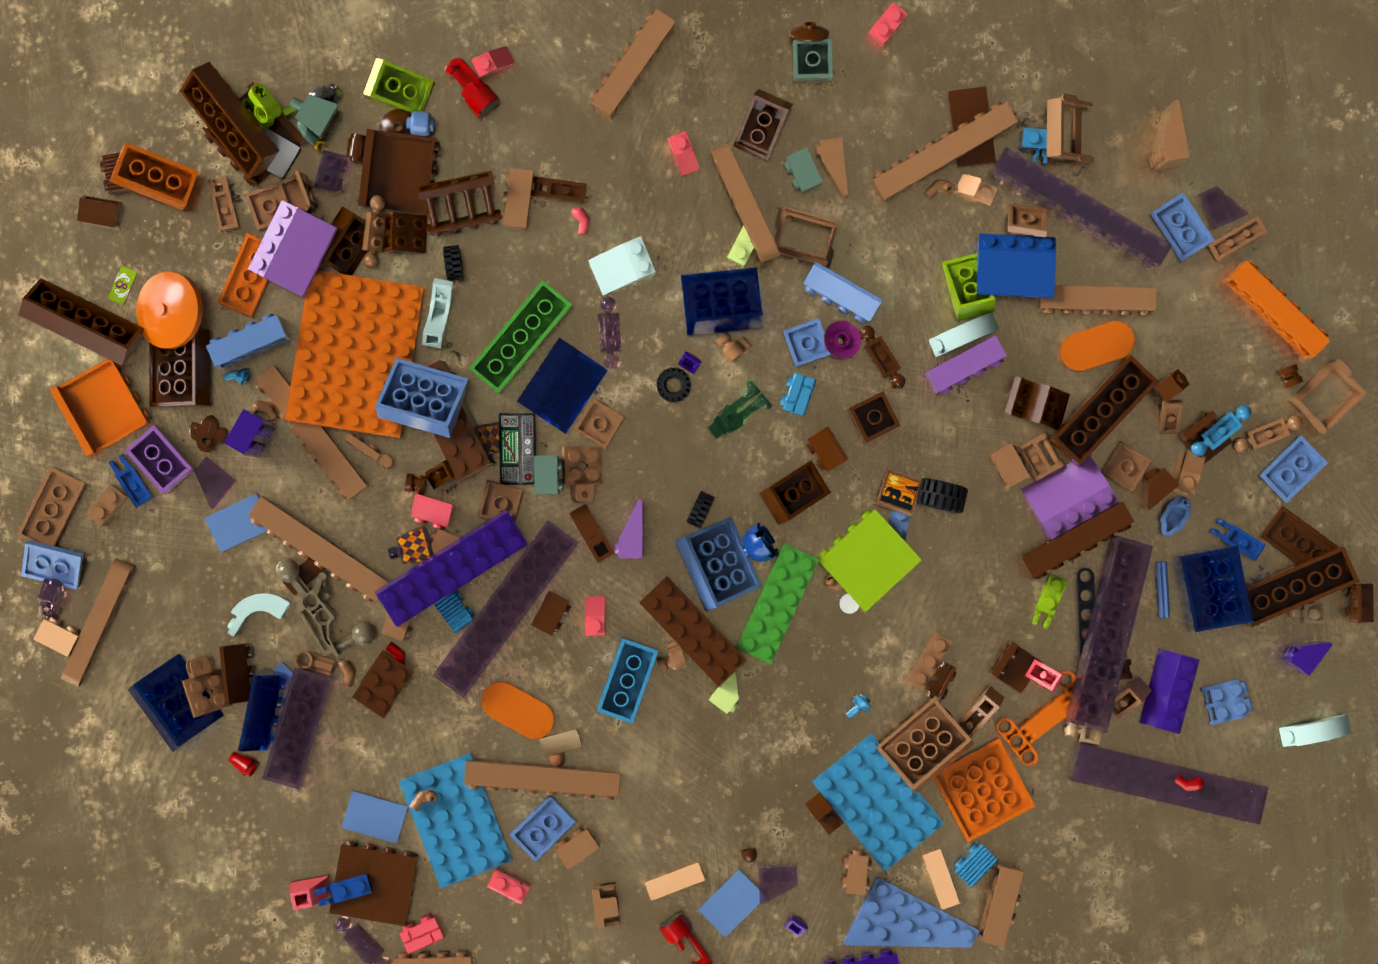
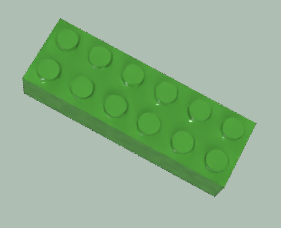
M542 280L469 369L497 393L501 394L571 310L573 305Z
M783 543L736 649L772 664L819 561L818 558Z

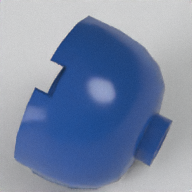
M757 523L744 534V547L742 549L747 557H751L758 562H766L778 556V548L774 549L772 544L775 543V540L769 530L764 525L760 527L761 523Z

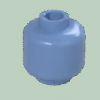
M414 111L411 117H407L406 127L410 129L412 135L427 137L431 132H434L435 117H432L430 112Z

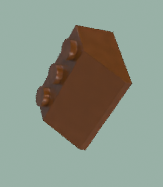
M342 206L331 223L338 230L322 262L341 274L352 276L367 252L362 250L365 220Z
M248 643L220 646L219 652L225 705L253 701L254 696H257L256 685H253L252 677H255L254 666L250 665V658L253 657L251 646L248 647Z

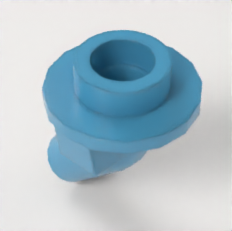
M246 367L228 372L223 377L225 381L235 378V381L239 382V385L242 386L244 383H248L251 373H249V368Z
M862 694L860 696L856 695L852 701L855 706L846 715L851 719L861 710L866 712L871 708L870 700Z

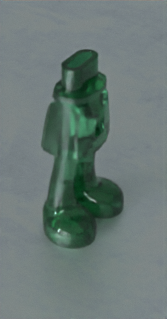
M749 379L746 381V390L743 395L731 405L725 404L715 419H713L714 422L708 426V429L718 439L723 434L727 435V433L744 425L743 421L760 408L770 409L773 405L762 393L753 403L737 413L746 402L761 392L754 382Z

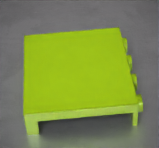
M868 509L861 516L863 519L858 524L854 522L847 529L848 534L844 537L840 535L832 542L834 546L830 550L826 548L818 555L820 557L818 562L864 612L870 609L922 561L876 509L873 511Z

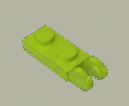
M1049 573L1035 608L1036 612L1032 624L1036 625L1038 623L1041 611L1048 613L1044 620L1043 628L1048 629L1068 580Z

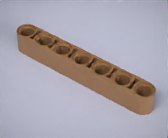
M729 144L711 150L712 159L760 261L763 263L779 256L780 253Z
M117 558L113 561L62 673V680L78 687L81 686L132 575L134 566Z

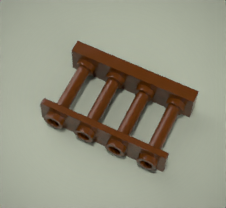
M492 170L416 186L419 200L426 201L431 223L425 225L427 235L437 236L446 231L456 232L461 230V228H475L480 224H494L502 220L500 209L494 210L490 186L495 184ZM472 189H482L487 212L475 213L471 195ZM462 192L464 194L468 216L457 218L452 198L453 193ZM443 196L445 198L449 220L438 222L433 201L434 197Z

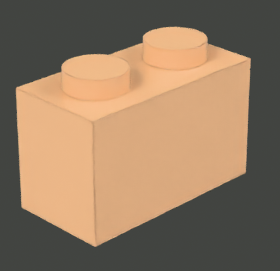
M53 617L43 619L33 640L69 657L80 636L78 630L71 626L66 628L60 625L61 621Z

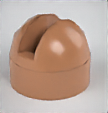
M564 752L549 756L553 766L561 767L565 763Z

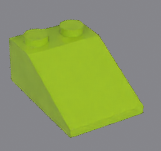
M376 58L363 95L410 113L414 111L423 112L434 80L386 60Z
M976 253L942 262L951 302L958 321L995 312L994 295L977 294Z

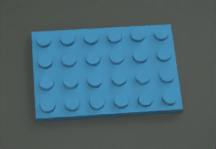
M871 733L812 782L885 872L940 828L944 822L919 792L915 795L877 750L876 746L880 743Z
M471 753L399 781L441 889L513 860L484 786H479V789H470L468 785H464L466 760H473ZM433 790L437 795V800L434 803H422L418 811L410 807L419 791Z

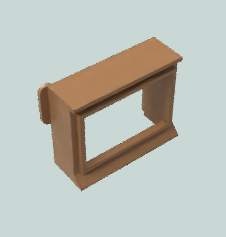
M1063 94L1061 98L1047 99V157L1084 163L1094 162L1093 156L1081 154L1082 108L1092 107L1093 102L1077 100L1076 95ZM1064 107L1073 108L1072 153L1064 152Z
M784 206L779 209L775 221L777 232L774 241L780 254L811 263L817 262L829 268L834 255L832 245L839 222ZM786 215L832 227L824 257L778 244Z
M1341 359L1329 361L1289 401L1305 415L1321 434H1326L1367 393L1350 376L1352 371ZM1334 371L1354 393L1321 423L1301 401Z

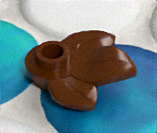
M213 415L204 418L201 424L192 422L189 427L191 438L197 442V447L202 452L212 451L216 444L222 443L227 437L228 430L226 428H218L217 420ZM209 440V443L204 445L203 441Z

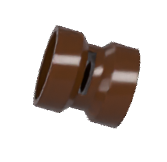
M1297 364L1278 371L1284 379L1285 389L1304 382L1302 376L1298 374Z
M407 473L405 492L411 493L415 491L418 494L424 495L427 476L420 475L417 477L414 474Z

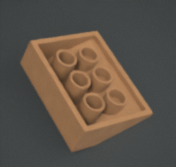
M1175 100L1161 114L1151 156H1149L1150 167L1154 168V172L1177 168L1190 158L1179 100Z
M934 697L876 746V748L916 795L971 748L974 743Z

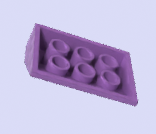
M282 200L248 269L304 297L338 228Z
M1090 455L1081 465L1076 466L1074 463L1069 462L1021 489L1049 540L1119 502Z
M638 499L619 537V543H615V554H619V558H644L643 499Z

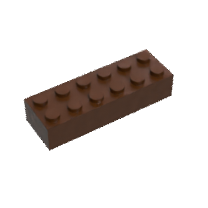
M210 62L192 69L180 89L182 95L248 179L265 172L279 152L275 143L271 141L264 129L260 127L253 118V115L246 109L241 100Z
M42 278L23 297L19 316L122 366L139 346L144 328Z
M1132 355L1126 356L1048 440L1076 466L1081 465L1159 381Z
M439 360L427 366L451 373L446 361ZM464 399L451 437L448 438L434 434L456 481H464L496 464L481 437V433L478 431V426Z
M1118 502L1018 557V560L1028 578L1038 580L1047 575V570H1056L1064 566L1063 562L1065 560L1072 561L1080 557L1081 551H1090L1098 546L1097 542H1106L1114 538L1113 533L1117 531L1122 533L1130 529V524L1135 521L1124 502Z
M1339 546L1239 588L1234 593L1248 626L1254 627L1360 581L1345 547Z
M668 576L639 602L718 687H721L748 662Z

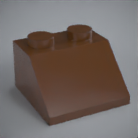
M829 426L807 439L809 443L806 446L811 454L815 453L818 460L816 462L822 471L825 469L828 472L848 460Z
M1153 468L1146 474L1147 478L1143 481L1141 508L1143 511L1151 510L1179 486L1165 468Z

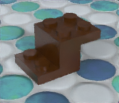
M1015 376L1014 382L1011 385L1009 399L1006 402L1005 413L1026 422L1058 430L1062 424L1070 394L1049 385L1031 382L1022 377Z
M382 650L361 680V685L352 698L384 719L405 689V685L414 674V671Z

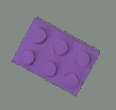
M153 425L125 450L162 494H168L195 470L194 466L160 427Z

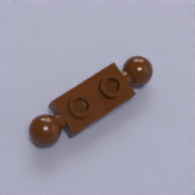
M869 325L863 326L860 329V337L869 342L864 347L884 379L890 376L893 388H903L906 383L905 377L896 372L901 367L883 338L879 336L875 339L873 327Z

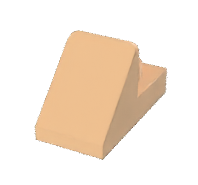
M962 174L955 192L990 207L998 188L982 182L981 178Z

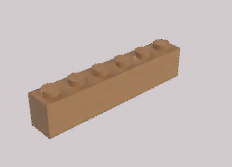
M658 9L648 14L645 19L647 22L645 26L637 30L634 35L636 37L632 44L628 43L623 51L625 53L623 58L616 60L612 67L614 71L611 75L607 74L602 81V88L600 91L596 90L591 97V100H593L591 102L592 106L610 119L676 25V21Z
M1055 285L1054 298H1039L1038 310H1043V313H1055V310H1063V314H1074V310L1082 311V314H1093V311H1101L1102 315H1112V311H1119L1120 315H1132V312H1139V315L1149 316L1151 312L1156 311L1157 288Z

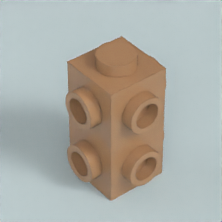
M853 850V853H848V857L844 859V869H847L846 877L843 876L842 888H845L847 894L865 895L866 890L869 891L870 879H867V872L871 871L872 860H869V856L865 854V851Z

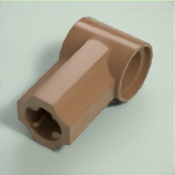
M309 651L300 652L295 660L297 666L302 669H308L328 676L331 675L335 662L334 659ZM306 654L309 656L310 662L308 665L301 664V655Z

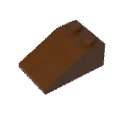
M758 89L752 97L733 146L768 161L793 104Z
M812 460L759 493L780 525L829 495L831 491Z

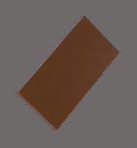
M986 86L948 91L953 133L959 130L958 126L962 123L975 121L974 117L984 111L987 114L989 112ZM993 138L957 158V167L996 163Z
M1284 506L1280 507L1259 536L1296 564L1338 547Z

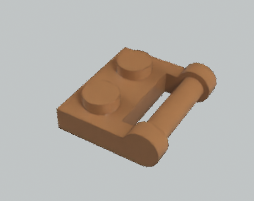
M1047 431L1018 447L1021 457L1027 463L1035 481L1066 465L1048 440L1049 434ZM1042 441L1054 465L1050 466L1037 444L1038 442Z

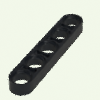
M1081 568L1076 573L1078 654L1083 661L1090 662L1097 656L1095 577L1091 569ZM1083 571L1090 573V579L1087 582H1083L1080 579V574ZM1084 590H1088L1091 593V598L1088 601L1081 599L1080 595ZM1084 609H1088L1092 613L1089 620H1084L1081 617ZM1086 628L1092 631L1090 639L1082 637V631ZM1087 647L1093 651L1092 657L1088 659L1084 658L1082 654L1083 650Z

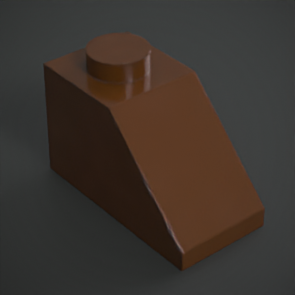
M1177 369L1155 386V389L1165 402H1168L1189 385L1186 376Z

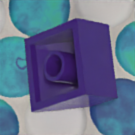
M1318 641L1297 644L1293 647L1290 646L1284 653L1286 657L1283 661L1299 673L1310 676L1332 644L1330 642Z

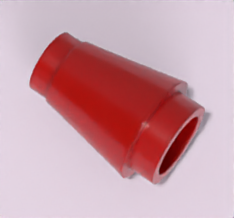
M235 751L228 759L243 776L251 777L258 767L254 759Z

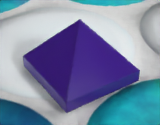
M685 351L678 364L694 374L702 361L696 355Z
M793 916L784 926L798 937H801L808 929L802 918Z

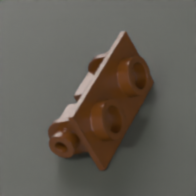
M944 661L938 664L933 676L939 678V681L931 680L926 690V696L932 699L935 696V699L941 702L948 693L947 687L956 676V667L949 666Z

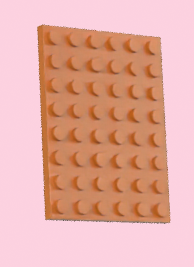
M317 270L305 294L285 421L400 438L402 424L379 418L375 405L396 358L409 362L413 361L424 287Z

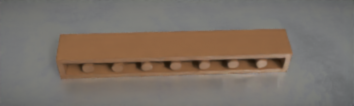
M998 102L991 107L992 111L987 114L984 111L974 117L975 121L962 123L958 126L959 130L952 133L949 131L941 136L942 140L937 143L933 140L924 146L925 150L920 153L916 150L908 155V160L904 162L899 160L891 165L892 169L885 172V170H882L875 174L876 178L873 179V183L883 200L889 199L1016 125L1018 121L1008 103L1002 104Z
M272 364L255 378L257 381L256 387L261 393L265 392L268 395L267 401L273 408L277 407L281 412L279 414L280 418L285 424L289 422L292 426L291 432L297 439L300 437L303 440L304 444L302 446L308 454L313 453L316 457L314 462L317 466L327 471L328 474L325 476L332 484H337L339 487L337 491L341 497L352 500L365 490L368 484L323 426L285 421L291 385L276 365Z
M263 496L258 499L248 514L251 517L250 522L258 527L260 525L267 528L266 532L274 538L276 536L282 538V543L292 549L294 546L299 550L298 554L305 559L310 557L315 560L314 565L322 570L328 569L331 571L330 575L338 581L340 579L346 581V586L356 592L358 589L363 593L362 597L369 602L373 600L377 602L378 598L374 592L390 582Z
M466 760L464 785H468L470 789H479V786H487V790L498 791L500 787L506 788L508 792H518V789H525V793L537 794V790L545 791L546 795H556V792H563L564 796L575 797V794H583L584 798H594L595 795H600L602 799L614 800V797H618L620 783L619 772Z

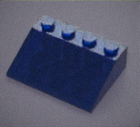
M757 267L681 275L687 335L763 328V312Z
M559 337L517 402L566 434L608 370Z
M1238 546L1180 556L1195 632L1253 622Z
M180 654L168 660L128 689L172 752L224 716L219 709L193 718L182 683L183 680L190 678L186 670V662ZM205 690V692H203L202 695L206 696L208 699L210 698V695Z
M263 668L253 675L238 751H265L270 746H274L276 735L273 734L274 727H278L280 716H277L278 708H282L284 699L281 697L282 690L286 689L287 685L285 673Z

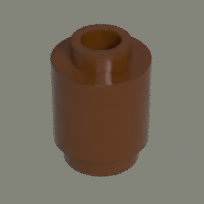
M351 134V138L348 139L346 157L350 158L351 162L361 163V160H363L365 135Z

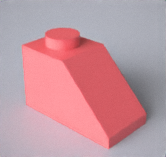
M507 46L488 51L471 60L481 80L515 64Z
M686 131L669 137L668 142L681 175L684 176L700 170Z
M605 596L585 597L586 636L606 635Z
M1034 659L1025 676L1054 692L1064 675Z

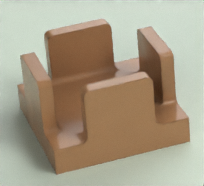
M615 884L592 887L597 929L621 924L620 918L605 919L619 915L620 909L617 893H601L615 890Z

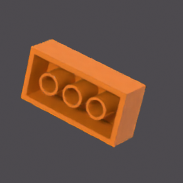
M125 142L109 182L183 210L187 205L199 171Z

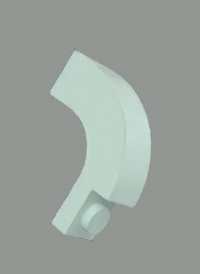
M434 278L431 304L423 331L422 345L439 349L442 347L454 290L453 282Z
M991 312L929 339V343L935 356L938 357L1000 329Z
M271 593L249 596L232 609L231 613L237 617L236 619L232 618L227 626L229 631L227 633L236 637L248 617L257 611H265L279 619H283L292 602L282 596Z
M1348 714L1330 716L1315 722L1279 728L1283 747L1323 742L1352 733Z

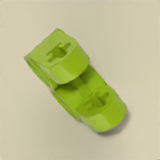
M256 83L248 92L250 99L246 98L241 102L246 108H250L247 110L253 115V118L260 127L265 130L273 126L274 118L281 115V107L264 85Z

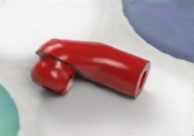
M390 642L386 650L405 665V652Z
M1179 774L1174 780L1177 785L1187 792L1200 791L1204 785V780L1201 777L1188 781Z

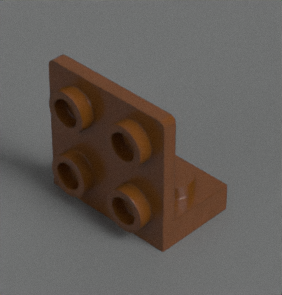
M398 212L386 213L382 252L426 253L427 232L425 225H427V216Z
M1209 411L1179 434L1190 450L1193 443L1203 441L1200 435L1217 422L1215 418L1218 416L1214 411ZM1229 437L1214 450H1211L1208 446L1205 453L1207 455L1205 463L1232 443L1231 438Z
M1353 584L1346 588V599H1349L1346 617L1349 619V622H1374L1373 584Z
M1009 641L989 673L1019 693H1022L1031 680L1025 676L1034 659L1039 662L1041 661L1013 641Z

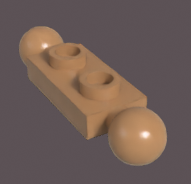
M379 195L373 196L370 200L373 212H366L362 250L368 251L363 258V262L369 268L377 266L379 259L376 251L382 252L386 213H380L385 206V200Z
M1294 415L1289 417L1285 423L1284 419L1280 418L1246 432L1248 438H1237L1234 442V448L1238 452H1245L1252 445L1253 450L1288 437L1290 436L1289 429L1297 431L1302 427V419Z

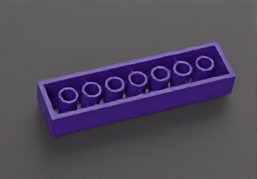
M504 510L379 588L374 593L394 625L398 627L524 548L528 543L509 512Z

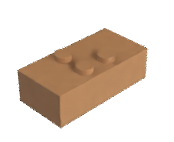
M997 862L978 934L981 942L1005 947L1010 924L1013 925L1016 918V913H1013L1015 905H1019L1021 898L1019 889L1024 872L1020 868Z

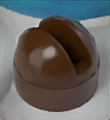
M756 848L742 850L743 860L748 863L755 861L757 858Z

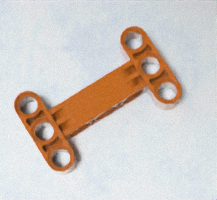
M1066 670L1059 672L1062 675L1068 674L1071 679L1066 685L1061 681L1058 684L1063 693L1019 727L1006 717H1001L996 721V730L1023 764L1033 766L1037 763L1038 754L1031 744L1077 709L1082 716L1088 719L1098 716V705L1072 672ZM1077 689H1080L1082 691V697L1078 700H1075L1073 697V692ZM1087 705L1094 707V712L1091 715L1085 713ZM1004 721H1008L1010 724V728L1007 731L1000 729V725ZM1016 736L1022 739L1018 747L1012 744V740ZM1026 752L1033 753V759L1030 762L1024 760Z

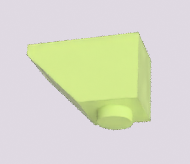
M736 673L721 687H718L709 698V701L726 714L729 711L733 713L739 705L737 702L739 696Z

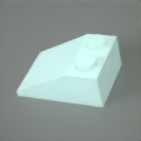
M641 236L588 260L603 296L656 274Z

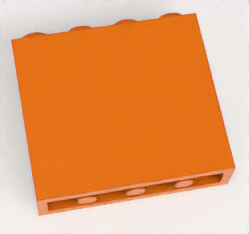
M110 359L100 362L60 386H54L49 389L88 457H92L150 424L148 419L150 414L145 407H141L139 403L141 399L136 391H132L130 387L132 383L126 374L123 375L120 370L122 365Z

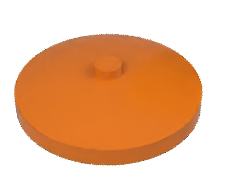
M161 272L150 278L143 286L136 306L138 326L144 328L143 336L152 345L164 349H175L187 344L198 331L203 313L202 299L197 286L190 278L177 272Z

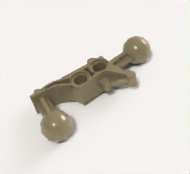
M283 559L277 564L275 571L278 579L285 583H291L302 597L295 606V612L300 615L310 634L315 638L323 652V656L326 657L333 653L337 657L341 654V651L355 644L365 646L373 642L376 635L375 628L372 624L365 621L355 624L351 634L335 642L331 635L332 621L337 614L326 602L330 598V593L327 590L326 578L328 575L325 571L319 574L317 584L310 590L300 578V568L294 560ZM321 588L324 589V594L322 596L320 595ZM309 596L316 598V605L308 603L307 599ZM304 609L307 610L319 625L322 640L328 646V649L324 648L314 627L303 611ZM321 611H326L328 613V620L321 619Z

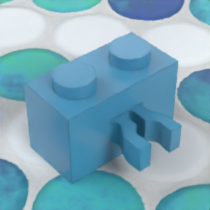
M1024 128L1021 131L1020 150L1035 151L1032 157V164H1036L1039 152H1041L1043 164H1047V129Z

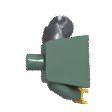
M332 83L326 86L315 87L309 92L304 101L294 97L289 107L298 111L295 119L302 137L318 152H321L318 149L320 143L326 146V143L320 139H322L337 112L338 105L335 103L340 100L342 95L339 86Z

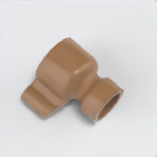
M727 331L715 341L719 347H723V354L730 363L752 346L745 337L732 341Z
M676 641L668 643L667 657L656 658L661 673L668 671L669 668L678 670L687 667L682 648Z

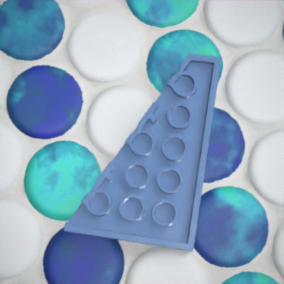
M877 876L843 944L848 946L971 948L980 930Z

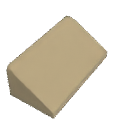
M578 729L540 738L545 757L582 747Z

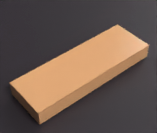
M941 849L923 854L922 856L941 909L960 904Z
M696 862L644 883L652 901L705 881L699 862Z

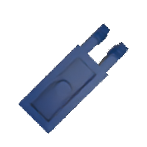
M121 454L119 458L126 467L125 470L121 472L113 460L109 464L133 505L138 508L152 499L153 496L126 456Z
M1218 518L1216 522L1222 527L1229 529L1227 534L1224 535L1214 528L1210 532L1235 550L1256 561L1266 545L1235 525H1230Z
M367 874L338 881L315 890L316 895L324 894L328 891L332 893V898L320 900L318 902L319 906L333 902L338 903L372 893Z

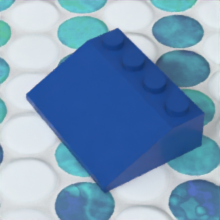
M979 233L976 246L977 294L1054 298L1056 237Z

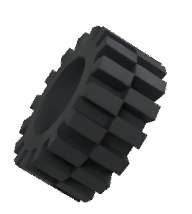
M459 245L443 247L447 280L463 279Z
M671 367L660 373L657 379V391L666 401H682L690 392L691 381L684 370ZM672 377L678 378L681 381L680 390L670 392L666 387L668 379Z
M701 491L687 522L701 528L715 497Z

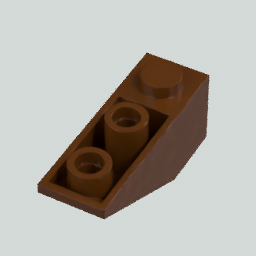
M586 504L569 513L598 563L615 553Z

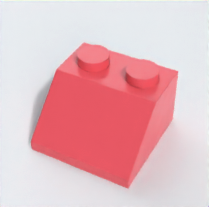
M415 494L411 516L415 517L414 521L425 524L426 521L433 523L432 527L444 530V527L450 526L456 505Z

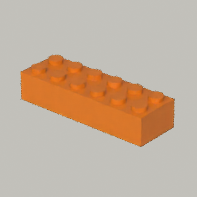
M1246 260L1240 263L1224 281L1306 360L1314 358L1330 342L1327 338L1328 334L1322 328L1318 329L1313 324L1314 320L1307 314L1304 316L1299 311L1300 307L1294 301L1290 302L1282 289H1276L1271 284L1273 281L1267 275H1262L1254 262Z

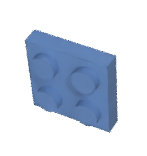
M819 318L783 331L795 367L831 355L824 345V331Z

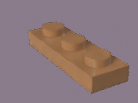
M1256 216L1207 246L1216 261H1219L1268 231L1259 216Z
M935 632L908 677L907 682L924 691L938 664L941 663L950 648L952 641Z

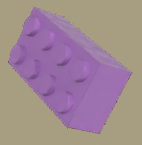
M995 335L926 372L925 376L934 393L940 392L943 395L953 389V384L957 383L960 386L970 380V375L974 374L976 377L986 372L987 366L991 365L993 368L1004 362L1003 358L1007 355Z

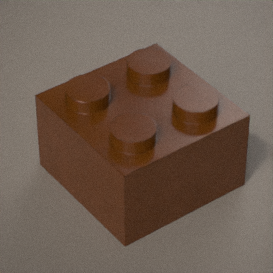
M884 391L848 409L864 443L901 426Z

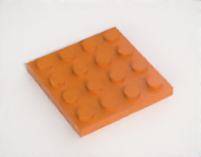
M1000 738L954 761L934 778L967 842L1036 807Z

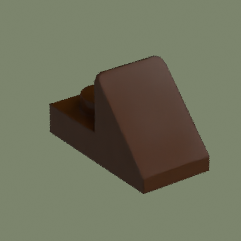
M447 460L442 461L425 472L433 490L455 478Z
M820 792L805 804L829 835L844 823Z

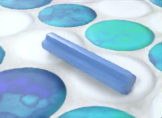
M1162 561L1156 563L1159 617L1169 618L1167 562Z

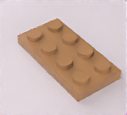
M50 466L17 536L25 540L56 546L86 483Z

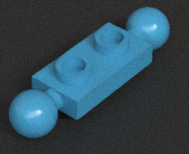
M1241 405L1237 408L1236 415L1231 411L1200 435L1203 441L1193 443L1191 447L1192 453L1200 457L1206 453L1208 446L1211 450L1217 448L1243 427L1239 421L1248 420L1252 414L1251 409L1246 405Z

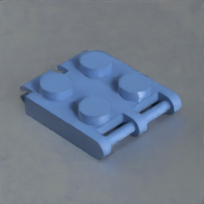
M1234 679L1201 688V692H1204L1206 700L1205 708H1208L1211 720L1209 721L1210 725L1248 717L1247 713L1253 711L1250 698L1243 699L1244 695L1249 694L1246 681L1239 682V679ZM1208 690H1209V692H1210V696H1211L1212 703H1210V700H1209V696H1208V692H1207ZM1212 707L1214 708L1216 720H1214Z

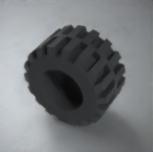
M923 478L921 479L916 502L923 506L959 514L964 511L968 489L949 482Z

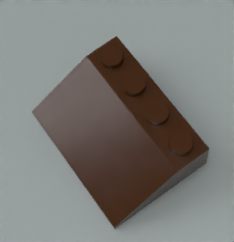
M199 328L195 336L187 344L175 349L159 348L149 342V407L210 406V355L206 348V345L210 344L209 329Z

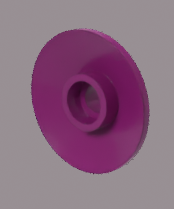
M836 321L826 329L824 345L827 351L834 357L846 359L856 354L861 345L860 333L850 322ZM838 338L843 340L842 344L838 343Z

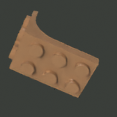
M296 170L295 174L287 179L244 194L258 231L269 227L282 200L308 213L316 210L314 205L317 204L314 194L308 189L311 185L305 173Z

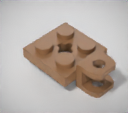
M562 447L563 485H571L570 498L573 503L592 502L594 499V486L602 485L601 447ZM581 461H584V464H586L584 471H581V468L578 467Z
M206 656L187 661L186 670L190 679L183 680L182 683L193 718L231 706V704L225 705L223 679L220 669L212 671ZM204 688L211 691L210 698L208 699L202 695L205 692Z

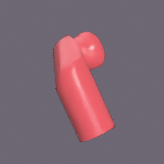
M575 207L572 209V216L580 222L578 233L587 235L590 217L584 208Z

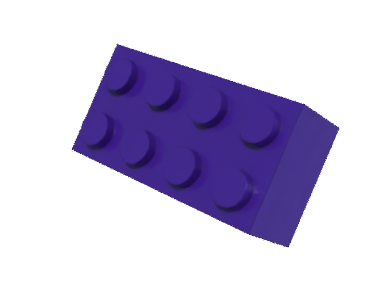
M243 409L224 444L244 455L256 457L264 451L266 447L264 442L273 435L275 424L257 413Z

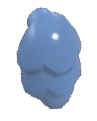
M1183 496L1176 497L1166 505L1165 511L1160 518L1161 532L1164 536L1173 535L1184 528L1186 521L1191 515V504L1188 498Z

